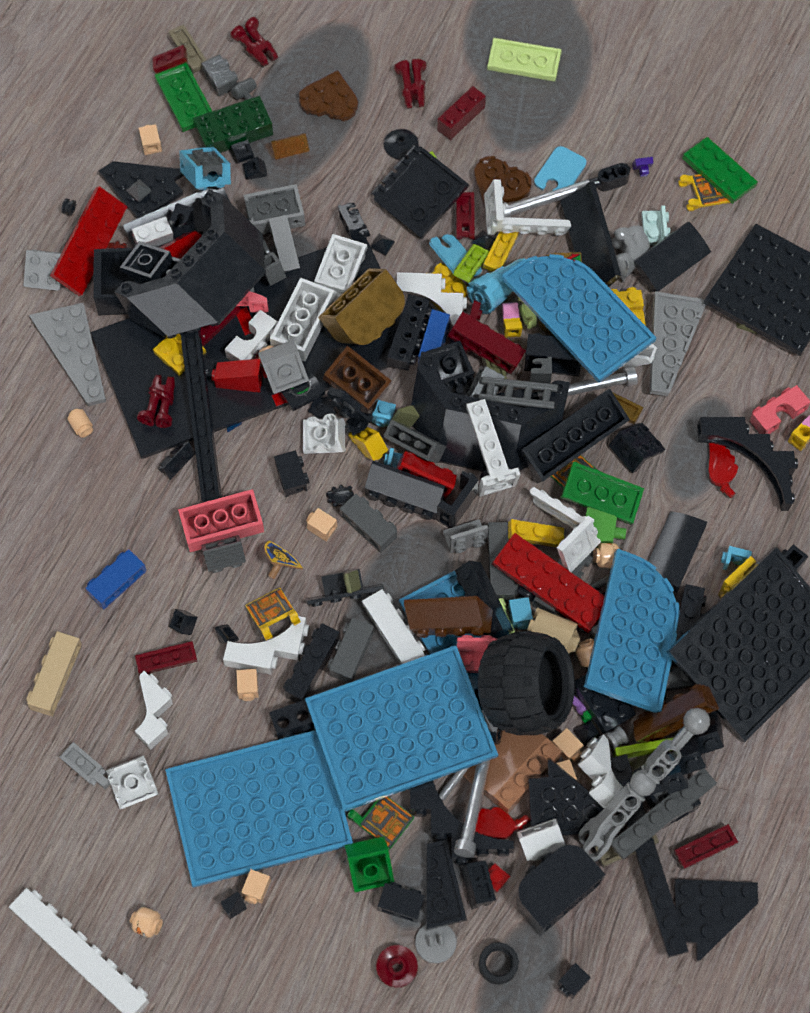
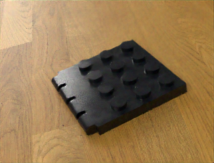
M413 145L405 154L409 159L407 160L402 157L393 167L397 172L394 173L391 170L382 180L385 186L383 187L381 184H378L371 194L374 196L373 200L422 240L465 192L469 184L422 146L417 148Z

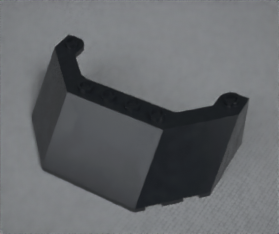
M210 189L202 197L201 201L204 207L211 209L212 226L164 278L143 284L126 281L114 291L132 321L169 339L176 337V334L182 332L189 334L199 331L201 327L210 324L212 327L219 325L266 273L263 234L222 194Z
M421 352L411 406H414L419 414V418L413 424V427L416 431L446 446L439 463L485 471L487 468L466 408L467 404L483 399L451 393L436 373L438 367L437 357L432 353ZM557 380L551 383L558 384V392L551 391L550 401L555 402L554 409L529 406L522 408L485 400L508 469L518 468L521 471L524 468H528L529 466L520 450L562 421L570 382Z

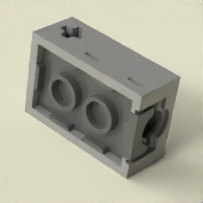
M297 184L244 195L248 220L262 234L272 233L269 219L287 215L290 229L305 226V216Z

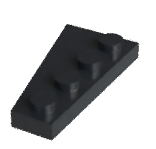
M447 839L427 844L426 931L467 921Z

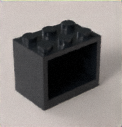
M134 248L94 249L93 298L98 316L127 315L126 310L114 291L126 281L141 284L120 269V266Z

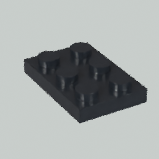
M586 675L575 680L577 696L603 734L636 715L630 704L585 688Z

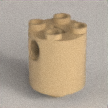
M537 608L533 617L535 620L531 619L527 630L555 637L560 640L568 653L576 652L581 639L576 630L578 624Z

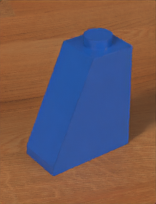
M432 309L419 352L418 363L421 352L445 345L449 333L450 314Z

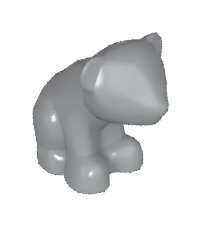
M642 226L623 227L614 231L615 238L611 240L613 247L623 252L616 255L622 275L620 277L622 282L635 269L636 265L633 261L650 249L649 239Z

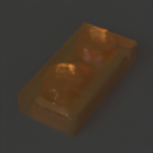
M306 133L271 141L275 160L310 151Z

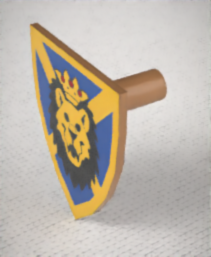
M270 540L265 543L264 553L273 565L268 574L269 577L275 579L282 566L303 570L300 563L282 547Z

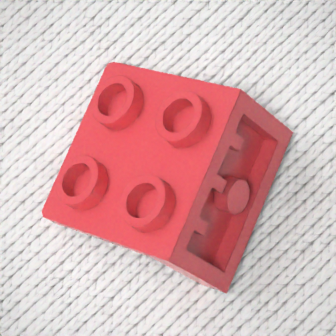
M463 635L457 638L456 646L467 673H478L484 651L497 638L489 635L481 636V638Z

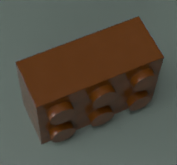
M348 346L323 377V380L333 388L349 394L353 400L362 406L360 409L365 413L371 410L392 381Z

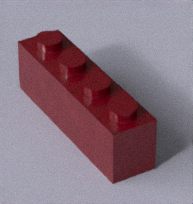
M463 311L448 334V337L456 342L461 341L463 346L510 375L526 352L519 344L513 343L503 334L495 332L488 325L477 321L472 315L466 314Z

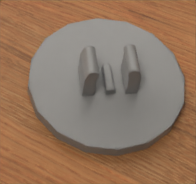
M425 924L416 935L415 946L417 953L422 959L429 963L439 964L452 957L456 949L457 940L454 931L449 926L426 931Z

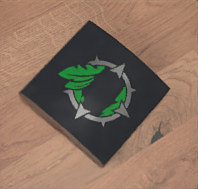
M307 367L305 371L309 381L279 392L292 412L325 395V390Z

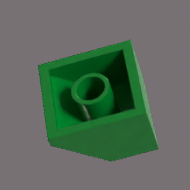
M385 836L345 845L355 893L383 887L385 883L395 882Z

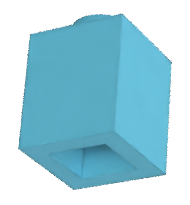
M529 597L509 600L508 609L513 628L519 630L527 629L531 619L533 620Z

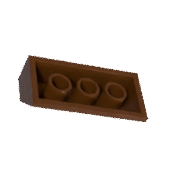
M478 596L404 600L409 628L420 638H427L429 635L446 637V635L451 634L455 636L473 634L480 636L483 633H491L493 610Z
M701 684L695 685L690 688V692L674 696L673 701L669 703L664 702L661 712L649 713L647 711L638 716L639 719L633 721L636 742L657 741L683 728L684 716L692 708L703 709L707 714L719 709L710 688Z

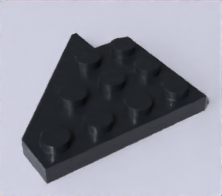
M112 161L98 170L99 175L136 219L165 207L184 195L183 190L175 182L184 176L178 168ZM139 179L152 190L140 202L126 192Z
M547 758L548 775L528 776L531 827L556 818L562 836L579 834L583 826L590 819L597 817L604 808L589 794L590 791L555 761Z
M674 880L675 909L686 943L696 944V962L701 961L758 904V882Z

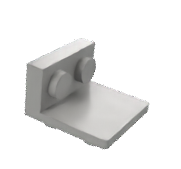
M32 249L26 250L24 287L60 290L61 283L53 279L50 274L61 253Z
M480 519L443 530L450 554L454 552L462 553L467 548L473 546L475 548L483 546L487 542L488 526H482Z

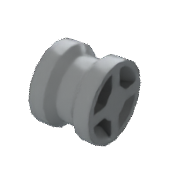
M616 726L614 731L604 734L612 750H615V748L622 744L626 745L629 743L626 733L620 726Z

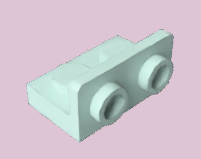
M661 206L660 211H642V227L649 239L650 246H655L670 235V227H667L669 212H666L665 206Z

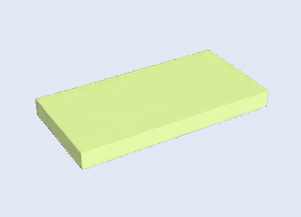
M493 38L487 70L556 81L562 49Z

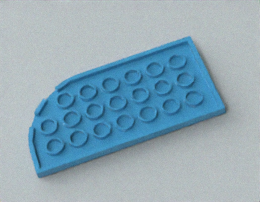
M549 254V256L543 257L534 256L521 261L502 274L501 279L598 383L656 341V336L598 275L578 260L573 261L557 254Z
M617 549L612 562L584 687L654 713L661 712L672 658L666 651L676 642V630L680 614L679 603H676L673 594L674 589L670 582L655 570L656 567L639 556Z

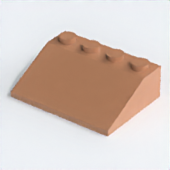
M503 731L500 744H494L498 757L490 760L483 794L507 814L529 792L528 776L545 775L548 772L547 758H551L555 762L561 758L562 750L542 734L514 735ZM477 765L469 767L463 775L472 784Z

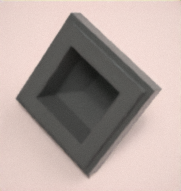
M139 179L126 192L140 202L152 190Z

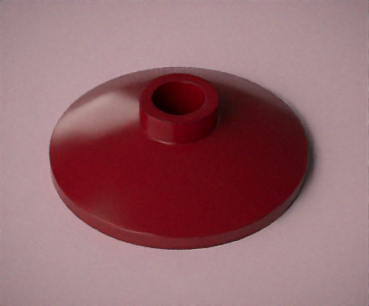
M389 946L377 958V975L389 987H405L417 975V958L405 946ZM399 964L401 966L400 971H394L393 966Z

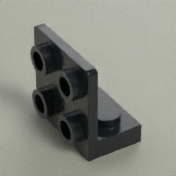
M643 423L619 431L608 445L631 473L637 472L646 459L661 454L666 450Z

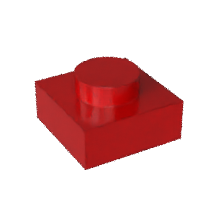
M495 863L489 869L494 892L498 893L511 876Z

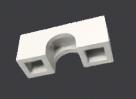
M259 310L249 321V330L255 337L246 341L236 336L225 348L226 358L231 361L255 359L259 351L267 346L278 322L262 310Z

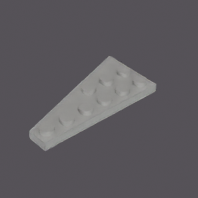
M656 291L653 294L652 333L656 336V341L653 345L657 347L652 363H650V394L669 395L706 306L703 304L704 299Z
M84 303L29 315L86 404L92 406L105 403L106 398Z

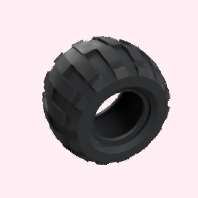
M531 631L514 632L493 640L488 645L486 651H484L478 670L480 704L489 723L493 727L514 735H540L561 727L562 723L566 721L573 705L575 678L572 661L560 640L548 634Z

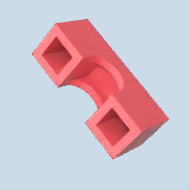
M797 385L793 388L788 387L779 397L771 398L762 408L761 406L755 408L752 411L749 422L759 434H771L779 428L781 423L776 414L777 412H786L794 419L808 409L810 400Z

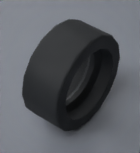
M496 942L484 948L480 954L478 965L480 973L485 980L492 984L500 985L513 979L518 970L519 960L517 953L511 946L506 943ZM495 951L506 953L511 961L509 971L501 976L490 973L486 965L488 956Z

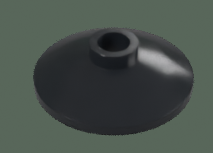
M407 129L393 130L384 139L385 152L397 160H400L402 157L409 159L405 154L413 145L419 148L417 136Z

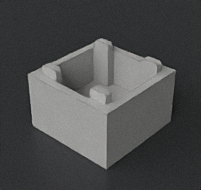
M294 340L258 353L274 394L309 381Z

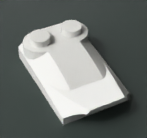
M332 234L314 283L334 290L336 300L354 283L360 265L365 259L367 244Z

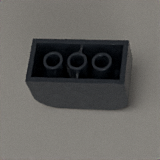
M565 845L554 853L548 852L542 857L540 865L537 867L533 865L525 872L526 875L519 885L516 896L517 908L539 936L543 935L602 884L606 876L587 852L578 846Z

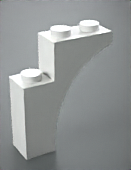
M397 272V284L402 292L418 294L432 300L445 313L450 314V320L454 326L463 309L467 307V298L463 297V293H441V289H445V278H442V274Z
M298 616L301 623L295 626L292 624L279 636L264 642L242 644L228 641L223 659L224 665L243 670L256 669L259 673L271 675L272 668L276 669L278 657L299 660L300 654L302 655L305 648V643H302L303 638L308 635L309 631L306 617Z

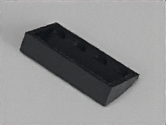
M687 221L633 262L649 291L658 292L710 254L711 250L696 228Z
M670 511L648 562L656 567L655 570L664 579H668L674 592L677 593L708 522L687 514Z

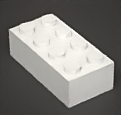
M300 278L270 337L271 345L275 347L294 340L301 360L306 361L324 325L318 317L335 301V291Z

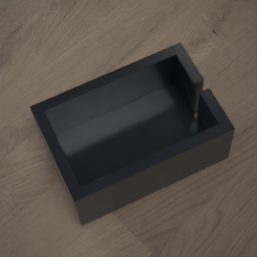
M528 334L524 371H531L532 368L542 367L539 363L534 364V359L552 357V374L579 377L581 364L554 335Z

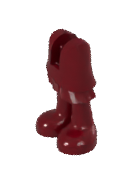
M251 17L246 21L244 28L242 25L233 28L230 36L233 40L244 44L249 55L265 67L269 63L264 54L266 53L272 61L278 59V54L273 48L272 43L268 40L266 41L258 32L259 20L256 17ZM247 34H248L250 37H252V39L255 41V43H253V42L250 40V38L247 36Z
M412 59L411 61L414 83L412 85L409 61L402 60L394 65L395 73L402 75V96L407 109L412 108V100L417 99L419 108L425 105L426 82L422 80V73L427 69V63L422 59Z
M156 375L148 392L150 394L147 410H141L137 414V420L148 426H153L155 422L158 427L166 428L172 425V417L168 414L169 405L172 406L174 400L175 379L168 376L166 385H161L162 376ZM160 400V401H161L160 410H159V413L157 414L156 419H155V413H156V409H157V404H158V401Z

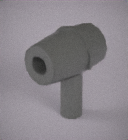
M250 77L236 83L231 88V93L237 100L243 97L245 100L251 99L253 97L250 93L257 88V84Z

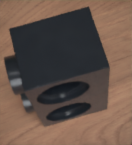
M306 700L269 712L278 740L294 736L298 732H309L315 727ZM301 714L308 716L305 721H299L297 718ZM282 721H287L289 723V725L286 728H281L278 726L279 723Z

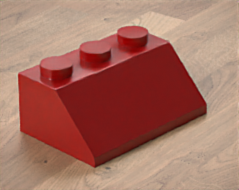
M405 451L396 469L444 485V500L454 489L456 474H453L450 469L436 466L434 462L419 458L413 452Z

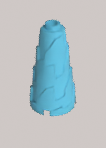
M517 259L505 267L502 266L468 283L467 293L472 304L474 301L481 302L480 310H483L482 313L489 314L493 312L513 292L501 279L502 274L526 259Z

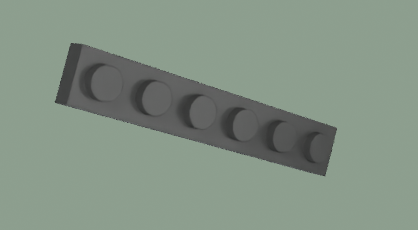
M705 768L701 769L688 780L689 788L672 793L614 839L611 847L622 860H625L716 786L717 782Z

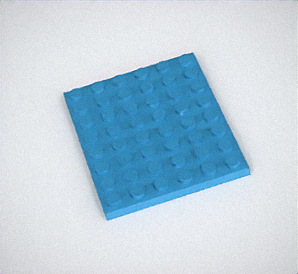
M456 645L305 698L344 812L498 757V752Z
M316 730L165 769L193 888L247 874L251 869L258 871L345 848V845L353 843L346 815Z

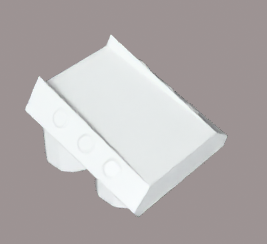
M332 413L326 414L323 419L316 417L304 419L303 453H337L346 451V424L344 419L337 418Z
M144 756L106 770L120 809L158 795Z

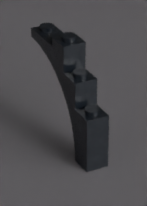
M700 417L697 423L698 442L723 445L753 461L765 473L773 485L781 511H789L795 502V495L791 492L793 484L792 475L795 469L798 468V459L795 458L794 451H773L774 444L773 441H770V434H749V424H746L745 417Z
M716 710L708 714L710 725L707 731L702 734H694L680 750V761L664 779L659 780V784L656 783L654 792L648 796L666 790L669 794L689 788L687 774L707 768L705 754L724 748L721 720ZM660 765L654 766V767H653V770H657V769H659L661 766H660ZM631 778L623 781L622 787L627 786V783L630 782ZM634 796L628 797L629 800L634 798Z
M432 780L410 788V813L415 814L416 817H425L427 814H431V838H435L437 841L452 838V862H456L457 865H466L468 862H472L473 857H462L454 853L456 840L461 839L464 824L456 819L444 805L437 793L434 781ZM475 831L473 842L476 844L475 854L478 857H487L489 854L506 857L509 856V853H513L514 841L495 839Z

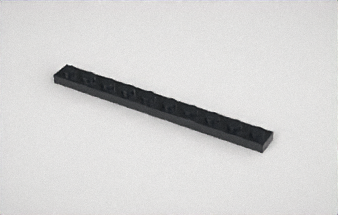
M199 330L189 334L187 332L180 334L202 503L222 498L202 339Z
M627 754L610 758L612 772L617 781L622 785L623 781L630 779L633 775ZM642 801L640 807L626 822L627 829L645 815ZM652 837L635 851V855L667 958L686 954L689 950Z

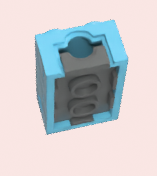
M214 146L179 151L180 171L196 189L205 190L212 186L221 188L231 184L230 163Z

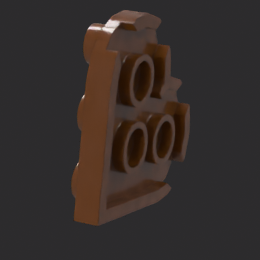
M338 70L306 86L299 92V103L301 109L306 114L310 113L317 115V117L327 115L330 119H340L341 122L350 120L356 115L358 99Z
M496 156L481 158L474 168V179L484 208V194L494 179L501 180V187L504 188L503 203L519 201L530 194L532 181L529 173L519 170L518 167H509L506 161L503 162L500 159H496Z

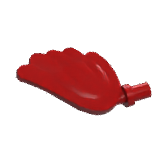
M709 443V479L712 484L721 488L720 491L732 498L736 493L730 488L729 483L733 481L738 471V466L735 464V456L725 446Z
M493 807L491 810L483 808L479 811L475 831L495 839H507L511 837L515 830L523 829V826L529 823L530 819L527 815H524L520 819L516 818L513 820L501 808Z

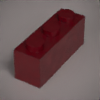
M472 86L438 118L437 131L451 141L485 108L486 95Z

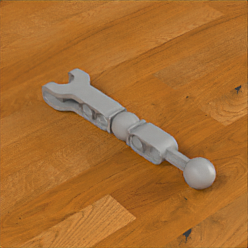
M692 708L687 711L684 716V727L673 740L667 739L661 742L646 760V765L641 766L642 770L635 772L627 786H624L597 817L590 819L580 830L579 840L583 844V850L594 861H598L608 851L615 835L640 807L641 801L645 800L644 796L653 793L656 783L659 784V780L664 779L680 761L681 748L694 734H702L707 731L710 725V718L705 710ZM674 750L672 754H666L667 751ZM654 766H661L659 769L653 770ZM634 796L632 800H626V798ZM617 811H618V812H621V813H620L619 815H617V816H614V815H613V813H615V812H617ZM590 833L588 839H585V835ZM597 845L598 850L596 853L591 854L588 852L589 849Z

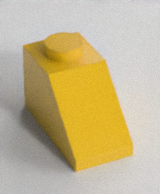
M369 427L355 436L352 435V432L348 434L349 438L364 456L373 461L382 458L384 453L389 451L380 433Z

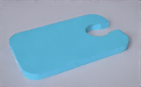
M557 147L535 177V186L544 190L546 183L550 180H554L558 184V187L553 189V191L573 185L586 167V159L565 147Z
M450 234L443 235L442 237L450 248L443 246L438 237L432 238L429 245L451 272L454 273L456 267L467 254L466 249ZM481 267L474 275V277L480 275V273L482 272Z

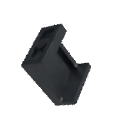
M465 471L461 472L459 488L462 490L452 505L447 504L443 500L440 501L437 505L436 521L448 528H453L457 525L477 496L479 480L474 474L466 473Z

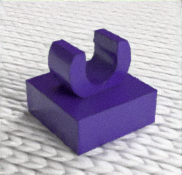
M653 157L638 158L632 162L633 170L639 169L640 177L648 176L649 168L654 164Z

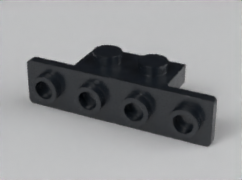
M359 568L353 570H358L361 588L352 593L346 591L343 573L347 571L323 575L321 578L325 595L307 598L306 603L307 605L311 604V607L323 605L324 601L330 600L331 603L342 601L344 597L356 599L360 598L361 594L364 593L373 595L379 590H383L384 586L383 584L363 587Z

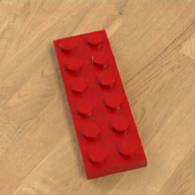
M96 187L50 276L76 295H83L94 273V249L107 248L127 206L102 187Z
M513 534L493 561L492 565L566 618L577 623L586 632L591 630L600 617L605 596L518 534Z

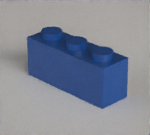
M128 549L126 552L120 553L113 564L107 565L97 578L91 579L85 589L88 595L104 610L147 571L145 564Z

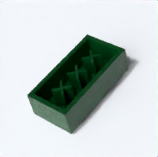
M260 96L193 118L195 131L202 147L214 146L220 153L231 150V145L246 140L252 143L273 135L272 121Z

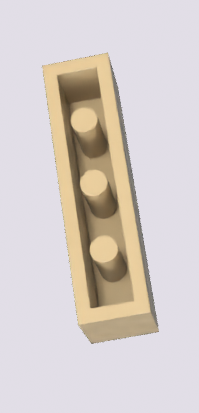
M57 632L55 637L51 638L48 655H44L41 665L43 667L41 672L35 676L34 689L27 696V704L31 710L53 717L82 646L79 638Z

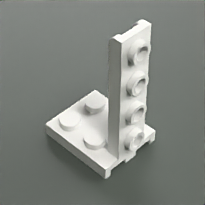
M494 179L484 194L487 235H494L496 231H502L506 234L512 232H520L521 234L537 233L539 235L553 233L560 236L566 234L571 227L569 220L504 217L505 204L502 201L504 188L501 187V180Z
M485 399L467 404L466 408L489 474L481 478L478 486L479 497L515 487L520 477L519 469H508Z
M533 487L530 493L534 497V504L573 528L568 537L562 540L557 547L563 567L572 572L601 543V540L597 538V528L593 526L595 521L589 516H580L573 508H567L558 499H553L545 491Z

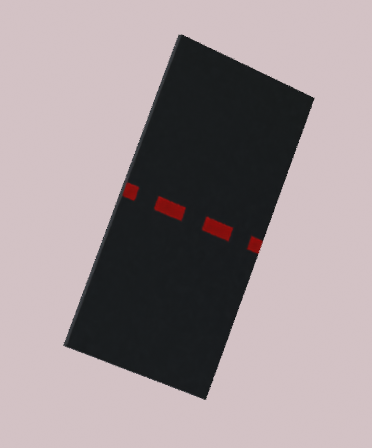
M367 238L357 240L367 244L365 259L360 265L354 282L368 269H381ZM327 247L298 257L300 269L285 272L286 278L270 286L266 279L262 277L255 284L254 293L266 297L268 301L269 312L264 313L277 322L279 321L300 278L314 283ZM239 306L241 311L203 346L206 349L204 359L215 360L214 369H216L218 362L231 361L226 358L225 348L236 336L246 341L255 337L249 330V321L258 312H250L249 306ZM402 312L395 319V323L382 332L381 337L366 345L338 342L323 325L306 361H302L304 368L307 367L323 389L327 391L330 387H333L323 380L324 374L347 346L379 371L391 367L387 366V357ZM130 318L92 331L91 335L141 459L177 447L179 443L193 441L185 371L178 376L153 352V349L166 337L132 321ZM416 349L415 351L417 357L419 356V349ZM262 368L263 379L260 393L216 388L215 381L207 379L213 432L288 405L279 392L273 393L264 368ZM156 375L162 376L161 385H166L168 376L175 379L174 400L172 406L169 405L168 414L172 417V425L166 428L158 427L155 422L153 426H148L137 420V414L141 410H147L150 400L148 392ZM160 400L158 401V404H157V409H156V413H155V419H156V416H157V414L159 413V410H160V406H161V401H160Z

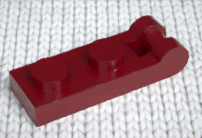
M464 192L456 201V239H475L474 192ZM462 227H469V230H462Z

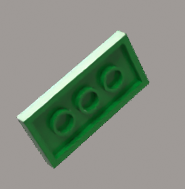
M187 62L154 75L183 132L195 128L194 117L212 112Z
M709 137L703 139L682 156V159L698 174H701L732 204L757 186L758 181Z
M573 462L561 498L585 508L591 507L617 517V520L632 525L644 488Z

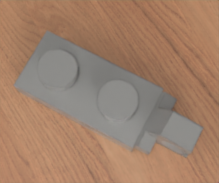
M74 742L61 754L60 759L89 784L91 783L94 786L98 783L105 790L108 788L110 782L104 777L106 771Z

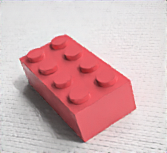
M253 489L178 509L190 552L201 550V545L229 537L232 538L237 535L241 539L264 532L263 521Z

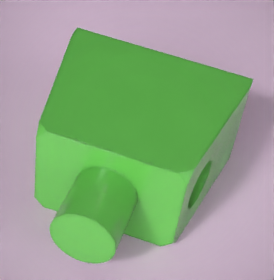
M587 507L585 516L594 519L593 526L597 528V538L601 540V543H613L614 538L625 540L627 529L616 527V516Z

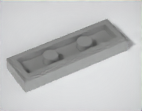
M287 215L269 219L278 259L282 264L284 272L300 269Z

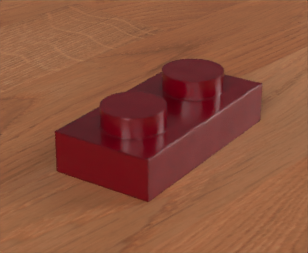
M181 45L154 56L153 70L155 73L158 74L187 62V49L185 46Z

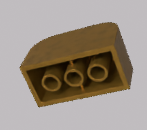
M368 269L318 318L338 342L366 345L381 337L382 332L395 323V319L404 308V294L387 269Z

